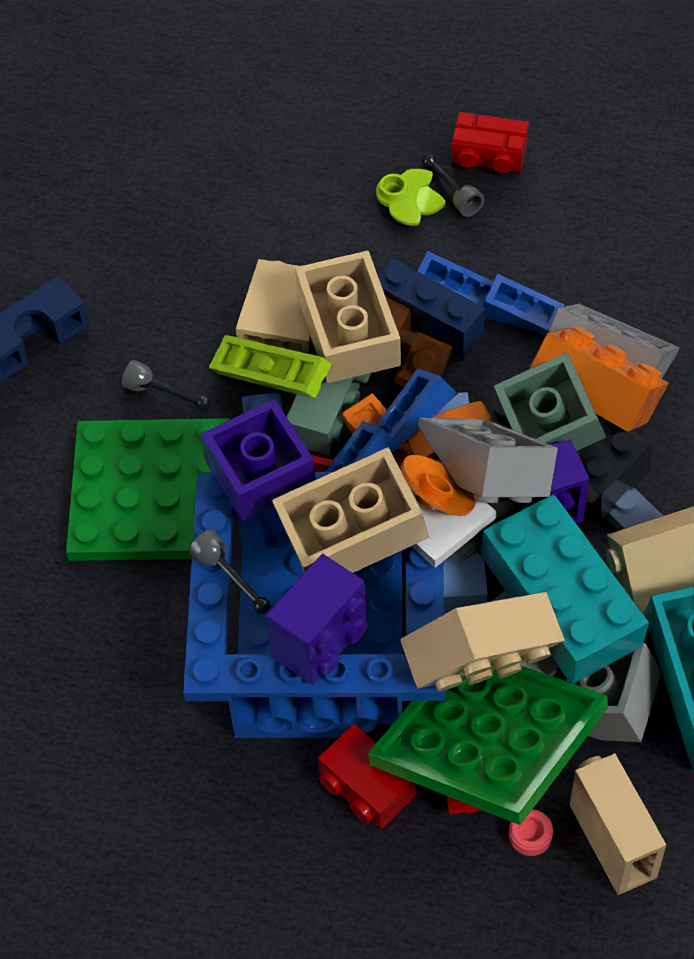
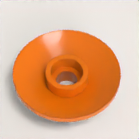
M410 455L402 462L401 472L407 484L416 494V500L423 507L432 511L437 509L454 516H466L472 512L475 507V499H473L472 492L457 486L443 464L421 455Z

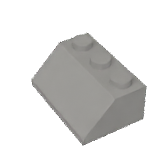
M581 304L558 308L549 331L550 333L562 330L563 328L573 329L574 326L581 327L595 336L593 341L603 347L610 344L625 351L628 354L626 359L638 366L640 363H645L656 368L662 373L661 379L680 348Z

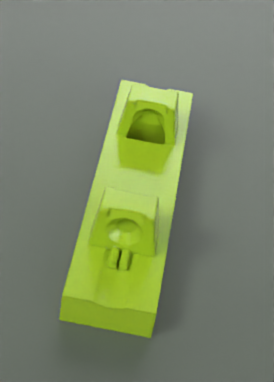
M225 335L209 368L219 375L315 399L321 388L322 381L327 376L332 364L320 356Z

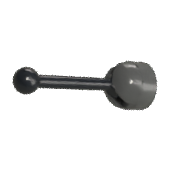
M427 154L423 157L424 166L432 168L454 191L453 204L463 216H472L481 209L484 204V196L477 188L471 185L460 187L436 163V157L433 154Z
M134 359L129 362L123 374L122 387L133 392H142L149 387H154L192 402L200 410H207L211 405L210 399L205 395L197 397L154 380L150 367Z
M214 529L204 531L192 542L189 547V553L197 562L204 566L218 564L252 600L257 613L265 614L270 610V601L265 597H260L224 559L226 544Z

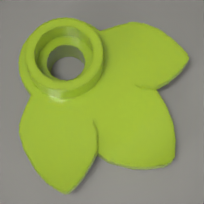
M410 169L402 175L388 174L380 180L376 187L377 200L384 206L389 207L391 216L404 225L417 226L420 224L421 215L434 214L445 206L444 198L428 187L433 176V172L429 170Z

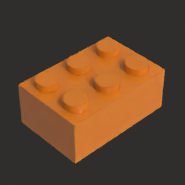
M574 326L573 329L563 328L562 330L547 333L529 369L568 352L597 415L627 432L648 423L669 384L660 378L662 373L659 370L645 363H640L638 366L626 359L628 354L625 351L610 344L603 347L593 341L595 336L592 333L578 326Z

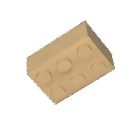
M369 251L295 267L297 296L317 356L323 357L332 364L325 377L326 383L401 366L400 336Z
M389 447L272 500L304 572L323 553L353 573L430 538L422 511Z
M547 592L455 608L400 639L417 689L435 685L437 691H444L463 683L462 679H466L468 685L479 683L491 678L494 672H496L498 678L510 676L522 670L521 662L526 661V664L543 660L551 656L549 648L565 641Z

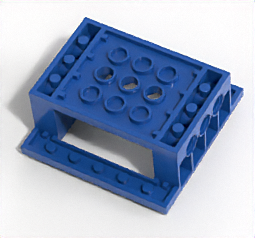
M315 472L316 480L332 472ZM197 473L193 541L204 531L214 529L226 544L224 559L231 566L233 516H238L242 542L241 577L260 597H265L270 601L271 610L305 573L281 523L276 508L272 507L242 522L214 474ZM411 546L406 548L407 636L444 615V561L434 568ZM402 550L353 572V574L365 582L367 628L359 641L355 644L349 643L340 653L339 662L332 672L328 675L322 674L313 685L272 657L266 617L270 610L265 614L257 613L254 609V603L242 590H240L237 654H226L230 577L218 564L204 566L192 556L183 690L185 701H228L235 738H339L353 724L370 738H381L402 714V701H445L446 690L437 691L435 685L417 689L406 655L402 654V644L400 641L402 638Z

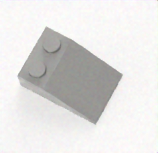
M419 418L418 427L457 486L474 493L473 499L486 503H497L499 497H507V499L515 502L530 503L532 502V497H550L558 448L486 419Z
M645 643L635 651L574 683L575 685L607 695L608 709L588 736L607 741H642L662 673ZM560 668L550 674V676L569 682Z

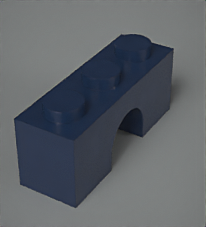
M394 258L378 274L384 295L408 307L411 315L413 314L422 319L429 326L432 338L453 347L451 351L453 355L463 360L484 336V307Z
M59 276L48 283L40 285L34 292L20 301L12 303L0 313V382L29 364L23 342L24 338L36 332L48 333L60 344L89 325L84 301Z

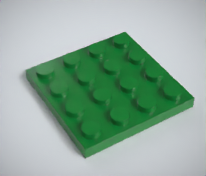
M230 418L78 421L66 549L68 561L192 559L189 547L193 542L197 473H212L205 461L201 433L229 421Z
M521 666V671L510 676L498 678L496 672H494L491 678L468 685L466 679H462L463 683L446 690L445 701H412L368 753L370 765L521 825L608 709L607 695Z

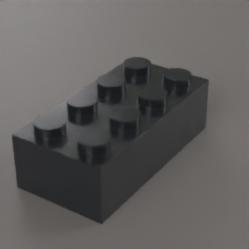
M528 366L523 372L529 370L530 366ZM497 396L486 406L487 412L493 423L511 428L500 399ZM596 414L606 438L578 450L577 453L590 478L585 511L602 521L615 508V503L628 490L632 491L650 472L652 443L633 431L627 432Z

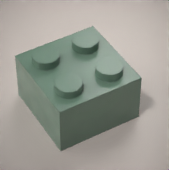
M568 352L494 385L513 431L543 443H559L571 439L576 451L606 438Z

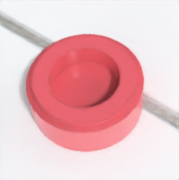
M532 809L521 825L513 822L510 823L509 840L514 849L519 853L527 856H536L549 848L552 842L553 826L550 819L544 813Z

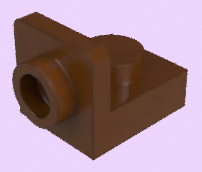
M418 332L413 338L403 369L396 374L394 383L404 388L418 368L439 375L442 378L453 347Z

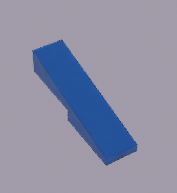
M427 251L418 269V272L484 307L486 318L546 336L549 333L558 308L564 307V304L497 274L495 280L491 281Z
M418 368L377 425L374 426L362 421L325 472H335L388 447L391 453H393L420 429L418 427L419 418H432L458 393L439 375Z

